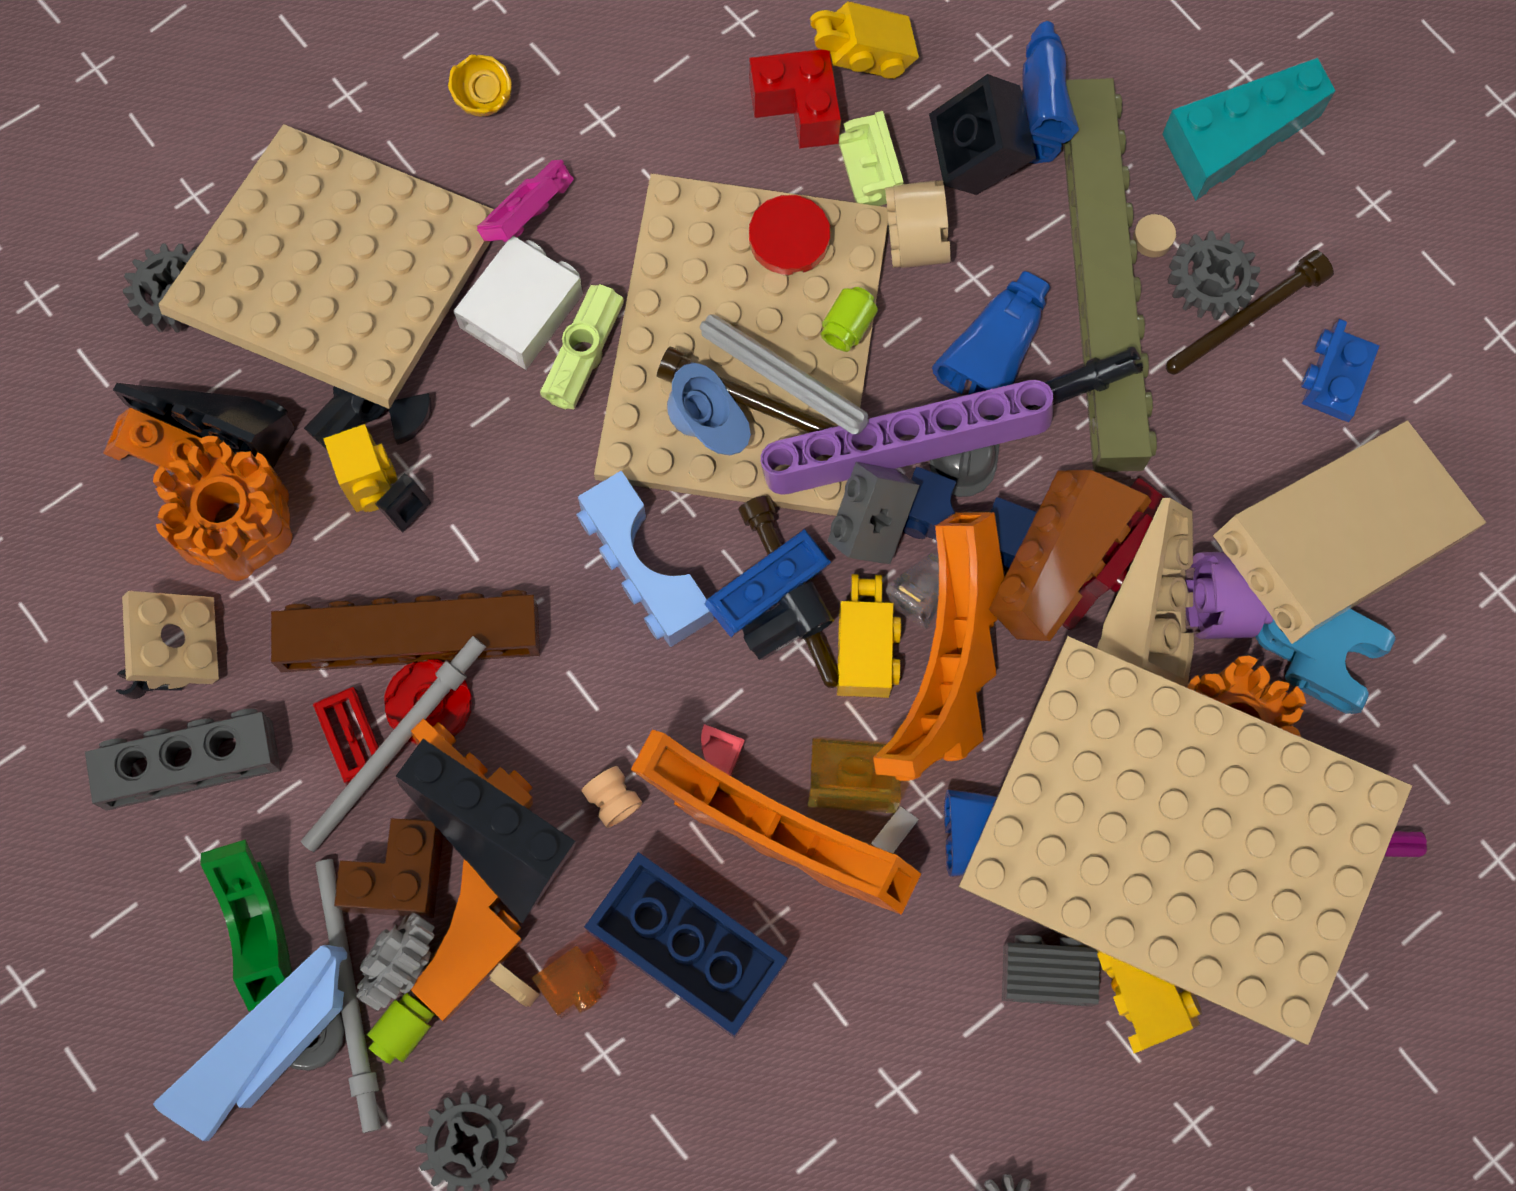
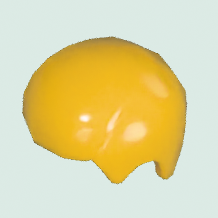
M471 54L458 65H454L451 68L448 88L455 104L470 115L483 117L497 113L507 104L512 93V81L506 67L494 57Z

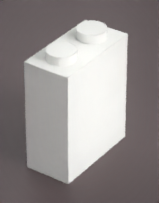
M512 236L454 309L459 328L527 370L583 296L579 273L566 262L560 261L556 263L548 258L543 249L530 240H526L524 243L515 236Z

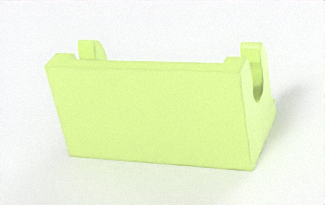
M883 111L875 112V115L853 119L844 123L846 133L839 135V146L855 202L874 206L887 204L886 187H893V185L904 183Z

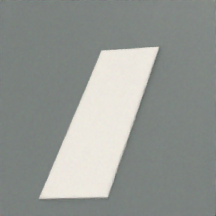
M900 806L871 844L879 849L894 853L919 819Z

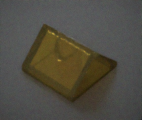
M812 739L808 807L895 813L901 800V781L896 780L895 776L876 775L873 757L886 744Z

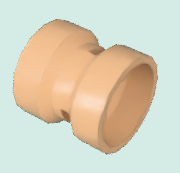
M618 766L602 772L589 781L581 790L589 803H594L597 807L601 808L599 818L606 828H610L623 821L643 804L635 791L626 790V778Z

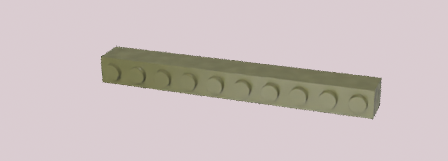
M1114 78L1066 80L1067 91L1079 127L1078 132L1073 138L1063 143L1083 365L1086 366L1087 361L1095 357L1102 360L1125 351L1129 347H1134L1140 355L1141 360L1135 361V363H1142L1143 365L1142 373L1133 374L1110 383L1109 388L1099 392L1094 389L1086 393L1093 471H1143L1151 457L1156 455L1157 440L1155 432L1149 431L1148 417L1152 415L1153 400L1151 392H1145L1144 378L1148 376L1149 361L1147 353H1141L1140 340L1144 338L1145 322L1143 315H1137L1136 302L1140 300L1141 283L1139 277L1133 276L1132 264L1136 263L1137 244L1135 240H1130L1129 227L1133 223L1132 203H1126L1125 191L1129 188L1128 166H1122L1121 157L1126 147L1125 131L1119 130L1118 119H1120L1122 113V98L1120 94H1115Z

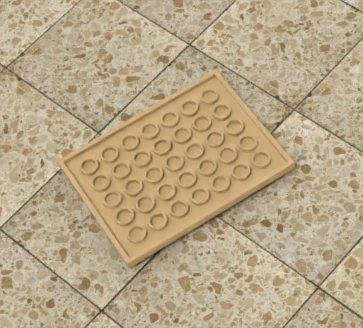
M650 174L595 466V480L604 481L622 471L633 486L747 502L759 496L769 495L774 507L837 516L845 493L847 480L782 495L774 493L766 484L761 466V453L763 449L772 442L807 434L808 432L736 402L749 422L751 433L749 443L738 454L730 456L718 454L707 448L697 437L684 435L671 423L667 413V401L672 391V383L658 378L657 371L665 351L671 346L685 352V357L691 359L692 363L705 365L722 378L832 425L839 426L704 338L701 334L700 324L710 314L718 316L860 408L873 320L859 344L852 346L848 352L837 350L822 339L821 332L824 329L822 322L842 289L863 288L874 297V303L876 304L888 225L887 207L798 195L812 200L824 211L830 223V245L824 259L812 270L804 273L803 270L793 272V275H781L767 270L755 259L749 244V224L754 212L765 201L780 195L797 194ZM821 455L817 457L815 460L825 461L830 459L832 456ZM779 465L774 470L783 471L788 469L790 465Z
M1068 636L958 887L1293 1040L1309 1045L1412 785Z

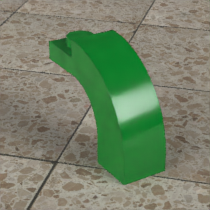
M245 839L202 852L200 865L223 912L232 947L233 981L250 1012L292 973L288 945L272 888L261 861L256 863Z

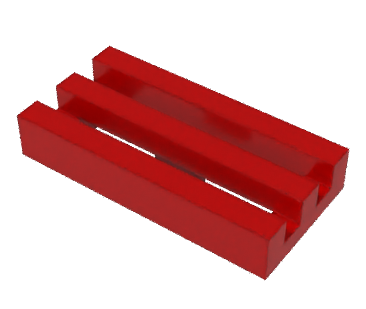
M354 687L313 704L346 785L350 783L365 765L366 759L342 702L350 701L371 755L379 748L357 690ZM330 707L335 709L358 767L350 770L326 709Z

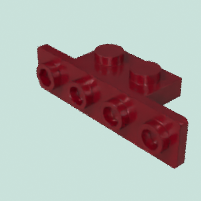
M1141 478L1134 481L1130 488L1148 495L1152 501L1143 513L1135 512L1127 523L1131 529L1122 543L1114 541L1102 558L1106 564L1097 577H1092L1089 581L1085 582L1078 591L1083 597L1062 624L1067 630H1072L1076 627L1101 595L1109 589L1116 593L1121 588L1129 571L1126 568L1135 558L1161 500L1165 498Z

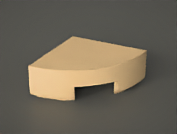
M500 963L490 974L492 982L525 1007H531L540 995Z

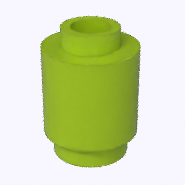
M860 287L842 289L822 322L824 328L821 332L822 339L833 348L843 352H848L852 346L858 345L878 312V308L874 303V297Z
M408 993L404 994L399 1001L394 999L367 1034L373 1040L369 1049L388 1064H391L395 1058L404 1063L431 1028L428 1023L435 1014Z

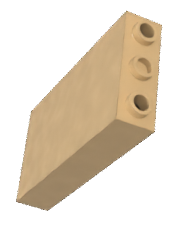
M1407 420L1236 514L1213 536L1222 547L1223 552L1230 558L1246 580L1250 589L1257 595L1273 617L1276 625L1293 644L1455 546L1484 525L1486 521Z

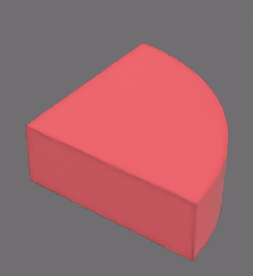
M704 724L701 734V747L705 761L732 776L745 740Z

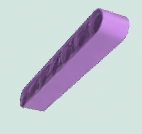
M1028 380L870 418L866 428L858 435L851 434L841 426H836L778 440L768 444L761 453V466L768 488L774 493L781 495L791 494L848 480L852 474L855 462L895 469L1045 432L1051 425L1053 418V392L1042 381ZM1029 405H1037L1041 408L1038 410H1029L1025 407ZM987 415H996L1000 418L996 420H986L983 417ZM946 425L957 426L954 430L947 431L941 429ZM904 435L916 436L914 439L908 441L899 439ZM863 445L874 446L872 449L867 451L857 450L860 446ZM821 455L832 456L830 459L825 461L815 460L817 457ZM779 465H790L788 469L783 471L774 470Z

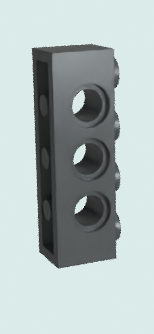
M243 709L233 712L231 719L214 722L213 719L191 721L187 724V729L171 732L170 729L150 730L143 734V739L127 742L126 739L121 738L110 739L99 743L98 749L85 751L92 804L106 811L281 771L273 721L263 712H258L256 709ZM228 738H235L236 746L233 752L225 757H220L218 751L221 743ZM184 748H191L192 755L188 763L181 767H176L175 758L179 751ZM146 757L147 767L145 771L139 776L132 777L131 770L133 764L138 759Z

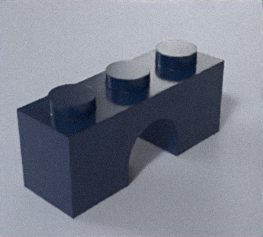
M916 466L911 480L917 483L919 488L903 532L917 539L929 537L937 541L935 526L955 514L950 499L956 481ZM996 497L990 512L995 513L1004 570L1006 567L1010 568L1037 512Z

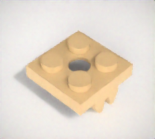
M128 591L122 596L126 680L147 681L149 689H156L164 684H168V689L184 687L189 683L213 684L219 679L214 597ZM173 624L182 629L185 641L181 647L172 648L163 642L161 630L165 625Z

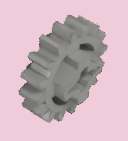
M412 913L409 917L405 916L400 925H395L391 931L385 929L381 932L360 966V971L363 972L362 975L365 977L357 986L359 991L356 997L378 1011L381 1007H387L391 997L396 999L400 991L404 994L410 991L415 985L421 970L429 962L431 952L428 951L429 947L427 945L434 937L432 931L435 927L417 914Z

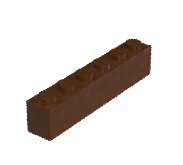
M522 590L504 591L501 593V597L484 598V595L480 593L460 594L457 600L442 601L438 596H419L415 598V602L398 603L395 599L380 598L373 600L371 605L354 606V603L348 601H335L329 603L328 608L311 609V606L306 604H290L285 606L284 611H271V663L282 673L406 665L427 660H439L442 662L447 660L451 662L472 636L486 646L476 660L540 656L538 604L534 595H527V592Z

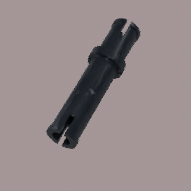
M1129 347L1125 351L1102 360L1097 357L1087 361L1086 366L1044 383L1051 388L1053 392V405H1056L1094 389L1099 392L1109 388L1110 383L1133 374L1142 373L1143 365L1142 363H1135V361L1141 360L1140 355L1134 347ZM1029 405L1025 408L1029 410H1038L1041 407L1037 405Z

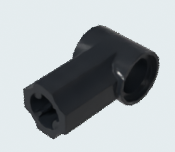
M334 386V397L304 429L327 450L323 438L355 428L362 421L371 422L376 420L387 408Z
M813 582L790 591L779 600L780 605L742 629L745 642L759 660L768 658L797 639H806L819 633L834 622Z

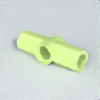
M601 284L596 286L590 285L573 323L563 332V345L540 391L541 396L552 405L565 410L575 409L592 370L600 364L603 356L602 349L624 304L623 297L618 295L613 289ZM581 342L592 344L590 349L583 352L573 349L575 345Z

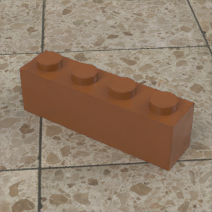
M1093 470L1057 471L989 610L1017 640L1051 641L1083 597L1078 592L1082 585L1092 577L1099 575L1106 565L1102 560L1103 556L1114 541L1122 543L1131 530L1127 523L1136 511L1143 513L1152 500L1148 495Z

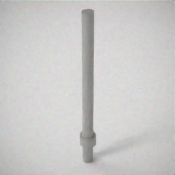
M472 636L451 662L446 660L435 673L438 678L303 837L301 843L312 852L317 850L412 736L411 730L423 718L426 720L451 689L456 691L467 678L464 673L486 648L482 642Z
M332 859L316 862L315 866L329 945L343 947L347 952V959L342 960L340 963L338 989L344 992L341 1013L353 1076L348 1078L351 1097L357 1098L362 1132L369 1133L381 1129L375 1092L379 1091L376 1072H371L360 1007L358 997H356L357 990L343 912L334 906L337 887L334 862Z

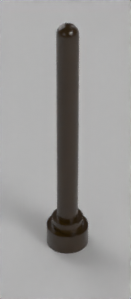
M1313 250L1299 260V266L1295 268L1293 275L1169 359L1166 363L1167 372L1172 375L1180 373L1304 286L1308 288L1311 286L1318 287L1334 275L1329 259L1318 250Z
M669 346L660 362L657 377L672 383L675 373L683 365L692 363V360L685 357V352ZM718 376L732 398L740 404L808 433L836 427Z
M769 495L753 498L738 508L744 524L750 526L752 531H757L767 555L782 546L772 525L775 522L773 515L776 513V510ZM819 632L804 639L824 685L828 688L837 687L839 674L821 633Z

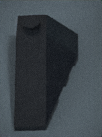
M116 383L113 388L115 394L126 406L199 438L217 436L232 449L234 454L251 451L254 457H256L257 453H260L266 458L272 468L275 467L295 431V427L287 416L288 411L278 403L268 399L261 403L250 397Z

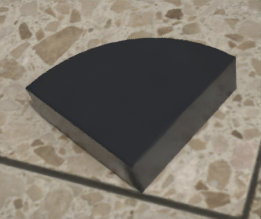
M429 393L394 400L389 412L397 445L413 439L425 424L427 418H429L432 408Z

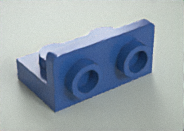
M1339 319L1331 330L1324 329L1317 341L1314 352L1319 353L1320 356L1316 365L1310 364L1301 383V387L1307 389L1302 404L1349 422L1355 414L1379 345L1344 332L1347 321Z

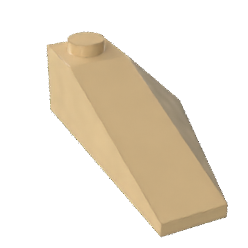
M1162 498L1106 617L1102 637L1099 640L1097 649L1185 687L1188 684L1194 649V633L1186 632V607H1193V592H1188L1185 570L1189 569L1193 564L1192 511L1175 500Z

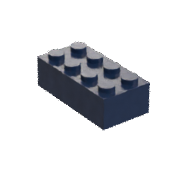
M639 852L584 926L589 934L734 1039L788 961L786 956Z

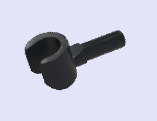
M126 669L119 671L117 675L126 679ZM133 681V685L129 689H117L116 692L130 699H138L144 696L147 691H182V687L168 689V684H164L156 689H149L147 681Z

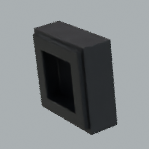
M404 473L375 505L391 524L403 533L426 509L431 501L417 483Z

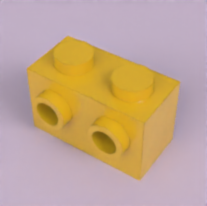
M365 424L323 438L339 486L356 512L379 510L375 503L392 487L391 484L398 480L391 459L388 458L383 444H375Z

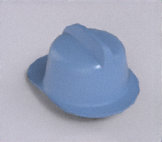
M698 363L683 365L674 375L672 391L667 401V413L671 423L684 435L697 437L707 448L718 454L730 456L740 453L748 445L751 436L749 422L743 411L714 371Z

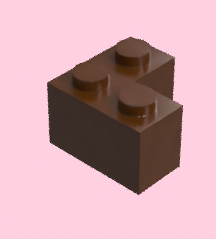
M391 818L385 863L340 860L334 906L349 913L407 917L415 913L422 918H434L443 834L431 821Z

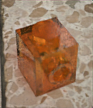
M576 945L533 976L532 979L557 1016L562 1019L574 1009H577L580 1014L587 1011L603 998L599 991L606 987L600 976L607 971L592 949L584 954Z

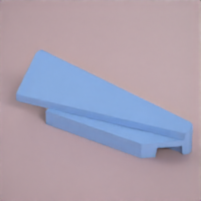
M331 945L320 946L153 1103L154 1107L202 1141H209L214 1136L235 1104L239 1108H251L343 1009L344 992L338 989L340 963L342 960L347 959L346 950L343 947Z

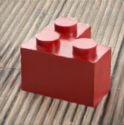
M819 49L749 58V85L754 118L794 113L799 149L839 144L841 118L830 51Z

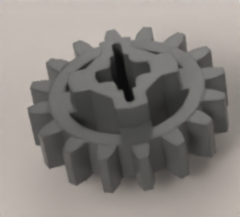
M1209 231L1204 241L1195 234L1192 236L1189 244L1182 243L1176 252L1177 256H1173L1169 268L1173 271H1171L1167 281L1168 284L1178 285L1172 294L1173 298L1184 297L1186 299L1182 309L1186 311L1195 306L1198 308V318H1202L1206 311H1211L1214 320H1219L1224 310L1232 317L1240 307L1245 308L1252 299L1251 295H1254L1259 286V283L1255 280L1260 273V267L1250 266L1256 255L1254 252L1244 254L1241 251L1245 244L1243 240L1233 245L1230 243L1229 233H1225L1221 240H1217L1214 232ZM1193 261L1192 269L1194 272L1192 275H1189L1188 265ZM1239 276V287L1235 291L1234 286L1236 282L1234 277Z
M163 243L160 247V253L154 254L148 248L145 250L147 260L142 262L134 259L132 261L137 271L136 273H125L124 277L131 286L124 288L123 294L130 301L127 305L135 316L138 315L137 317L146 327L153 323L158 332H163L167 324H170L176 333L180 332L182 322L161 314L159 303L196 251L195 249L188 253L183 244L179 243L174 252H171L166 243ZM145 293L151 296V300L154 303L153 307L147 303Z
M468 1092L462 1093L459 1105L451 1097L443 1099L446 1111L442 1113L431 1109L428 1114L434 1121L432 1127L420 1126L418 1130L428 1137L427 1143L416 1146L417 1152L427 1153L428 1160L419 1166L421 1171L434 1169L436 1174L433 1176L430 1184L435 1187L446 1181L448 1182L447 1191H458L460 1186L464 1187V1191H476V1185L478 1184L483 1191H492L491 1178L494 1176L501 1181H505L508 1175L502 1166L504 1163H516L518 1159L513 1154L508 1153L509 1146L520 1143V1138L508 1136L507 1130L516 1124L515 1120L506 1119L502 1121L500 1116L505 1106L499 1103L492 1109H489V1096L484 1094L479 1097L476 1104H473L471 1094ZM465 1112L481 1114L491 1123L482 1127L472 1125ZM447 1123L450 1132L446 1144L438 1149L440 1133ZM463 1131L468 1137L477 1136L479 1143L473 1147L475 1154L473 1158L469 1153H460L458 1150V1146L464 1142ZM498 1140V1152L494 1162L489 1167L486 1157L491 1143ZM455 1162L464 1165L472 1177L457 1176L450 1172L446 1166Z

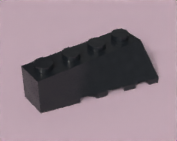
M422 739L396 775L399 786L434 826L440 830L464 860L479 874L495 895L510 909L518 921L523 924L574 850L576 841L425 739Z

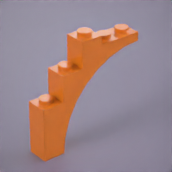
M956 512L935 526L939 558V597L936 628L930 657L919 692L906 719L893 738L873 757L876 775L895 776V779L899 781L914 780L919 778L922 772L934 762L942 758L946 761H957L966 758L969 752L984 741L976 693L981 691V687L997 675L989 628L993 627L994 622L998 619L989 608L1004 580L994 512Z
M423 718L411 730L412 737L417 744L422 739H425L527 809L533 805V797L529 794L533 788L517 771L513 770L508 774L499 767L487 779L484 775L488 772V769L470 752L465 757L452 746L456 739L440 723L437 722L432 727ZM465 860L463 861L461 892L450 928L433 960L410 989L444 1023L490 977V974L499 963L502 964L522 943L521 938L516 934L521 929L519 924L503 909L497 915L492 911L501 899L495 895L479 874Z
M652 729L631 768L634 773L675 801L674 805L698 822L737 836L759 853L798 867L826 887L902 915L921 876L919 871L898 855L838 832L774 801L714 767L665 733Z

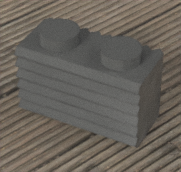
M1016 935L1015 943H1007L1003 946L1002 1001L1087 1007L1098 1005L1100 961L1097 950L1087 948V945L1071 938H1060V946L1042 945V937Z

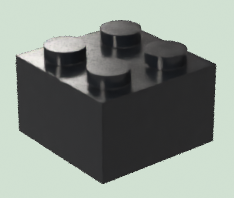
M986 74L929 113L944 186L978 195L1036 159L1020 85Z

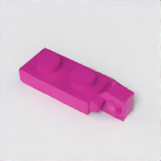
M552 160L534 178L525 179L477 226V231L484 241L503 240V242H507L512 236L516 238L520 236L524 231L523 226L532 217L544 212L549 206L548 201L555 194L564 193L574 180L564 165L563 160Z

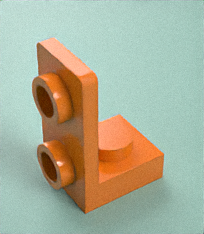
M129 408L118 416L103 454L117 460H121L130 454L158 467L162 465L167 471L173 473L169 467V462L182 460L188 466L192 465L188 460V453L193 445L199 447L203 453L207 450L199 441V437L133 408Z

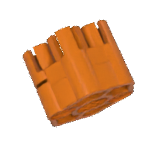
M205 436L200 438L199 441L207 451L203 453L199 447L193 445L188 453V460L192 465L188 466L182 460L169 462V467L174 473L173 475H170L162 465L156 470L153 483L157 486L155 489L158 495L166 503L159 510L157 518L162 523L156 524V528L159 534L189 564L202 566L211 572L223 574L227 579L233 581L244 580L252 575L256 569L268 563L275 555L286 551L290 546L292 531L289 527V493L262 454L257 453L256 457H254L251 451L234 454L232 449L224 441L222 442L219 437ZM239 503L238 511L232 518L225 522L215 523L216 514L221 508L227 504Z
M1238 657L1221 673L1204 674L1201 678L1197 675L1185 686L1301 737L1299 730L1293 727V724L1301 718L1304 711L1300 709L1306 704L1304 693L1298 686L1287 693L1289 683L1283 681H1275L1270 685L1268 683L1270 675L1264 665L1255 671L1251 669L1258 661L1254 657Z

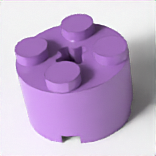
M1199 552L1193 556V564L1190 568H1195L1193 580H1186L1188 592H1193V607H1186V616L1190 627H1198L1201 631L1196 634L1199 639L1253 638L1260 633L1264 624H1271L1273 622V617L1257 595L1250 589L1246 580L1224 552Z

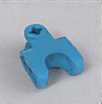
M1352 609L1347 610L1293 644L1276 625L1274 619L1271 624H1264L1260 633L1255 636L1258 643L1264 649L1291 662L1285 675V679L1289 684L1294 687L1298 686L1306 694L1345 714L1361 713L1369 697L1367 688L1354 680L1348 673L1345 662L1347 653L1356 652L1371 659L1379 658L1390 653L1396 640L1392 631Z

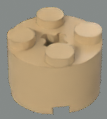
M943 180L886 187L893 268L950 263V241H947L948 216Z

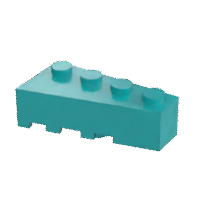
M1315 58L1173 109L1162 135L1196 201L1207 194L1210 188L1219 182H1225L1235 175L1238 169L1250 161L1254 162L1262 157L1275 144L1285 141L1322 116L1336 90L1320 60Z

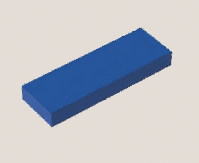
M804 529L716 592L704 604L732 638L777 605L784 595L804 585L826 569L831 562Z

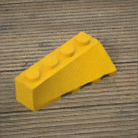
M1097 950L1102 969L1110 978L1115 977L1117 980L1116 996L1113 998L1119 1015H1125L1126 1019L1133 1023L1136 1031L1135 1035L1128 1037L1133 1053L1147 1049L1200 1025L1197 1016L1202 1014V1010L1196 995Z

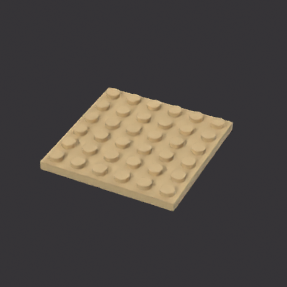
M283 124L160 301L159 308L161 314L390 409L489 245L490 241L482 239L477 231V226L494 209Z

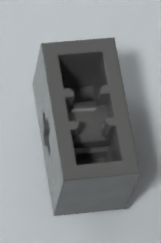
M855 462L852 474L846 482L845 493L837 516L831 524L828 542L848 558L891 564L919 485L897 469Z

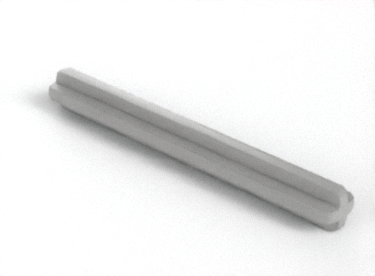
M710 314L705 321L701 322L700 330H702L701 334L704 338L851 434H860L868 425L867 412L718 316Z

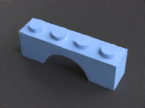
M622 471L578 496L581 511L576 515L589 536L596 532L603 543V546L599 548L603 559L611 570L616 567L620 569L626 579L621 583L624 591L634 605L639 602L642 603L649 614L644 617L645 623L657 640L664 637L668 645L672 647L714 621L712 613L704 604L707 599L690 574L667 576L656 573L647 568L635 554L633 549L634 538L639 527L646 519L643 502Z

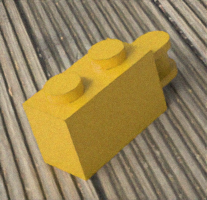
M847 1L836 12L822 10L810 17L811 27L816 29L817 32L814 37L815 46L819 49L830 51L834 66L895 79L903 74L905 69L919 58L909 16Z
M851 574L850 601H841L839 609L837 667L839 680L837 696L889 698L892 685H899L900 659H892L893 643H900L901 617H893V603H882V575H875V579L858 578V574ZM858 595L874 596V602H858Z

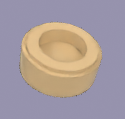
M1158 214L1143 217L1138 222L1133 233V240L1136 241L1137 250L1141 254L1153 258L1165 255L1171 249L1176 238V230L1173 223L1168 218Z

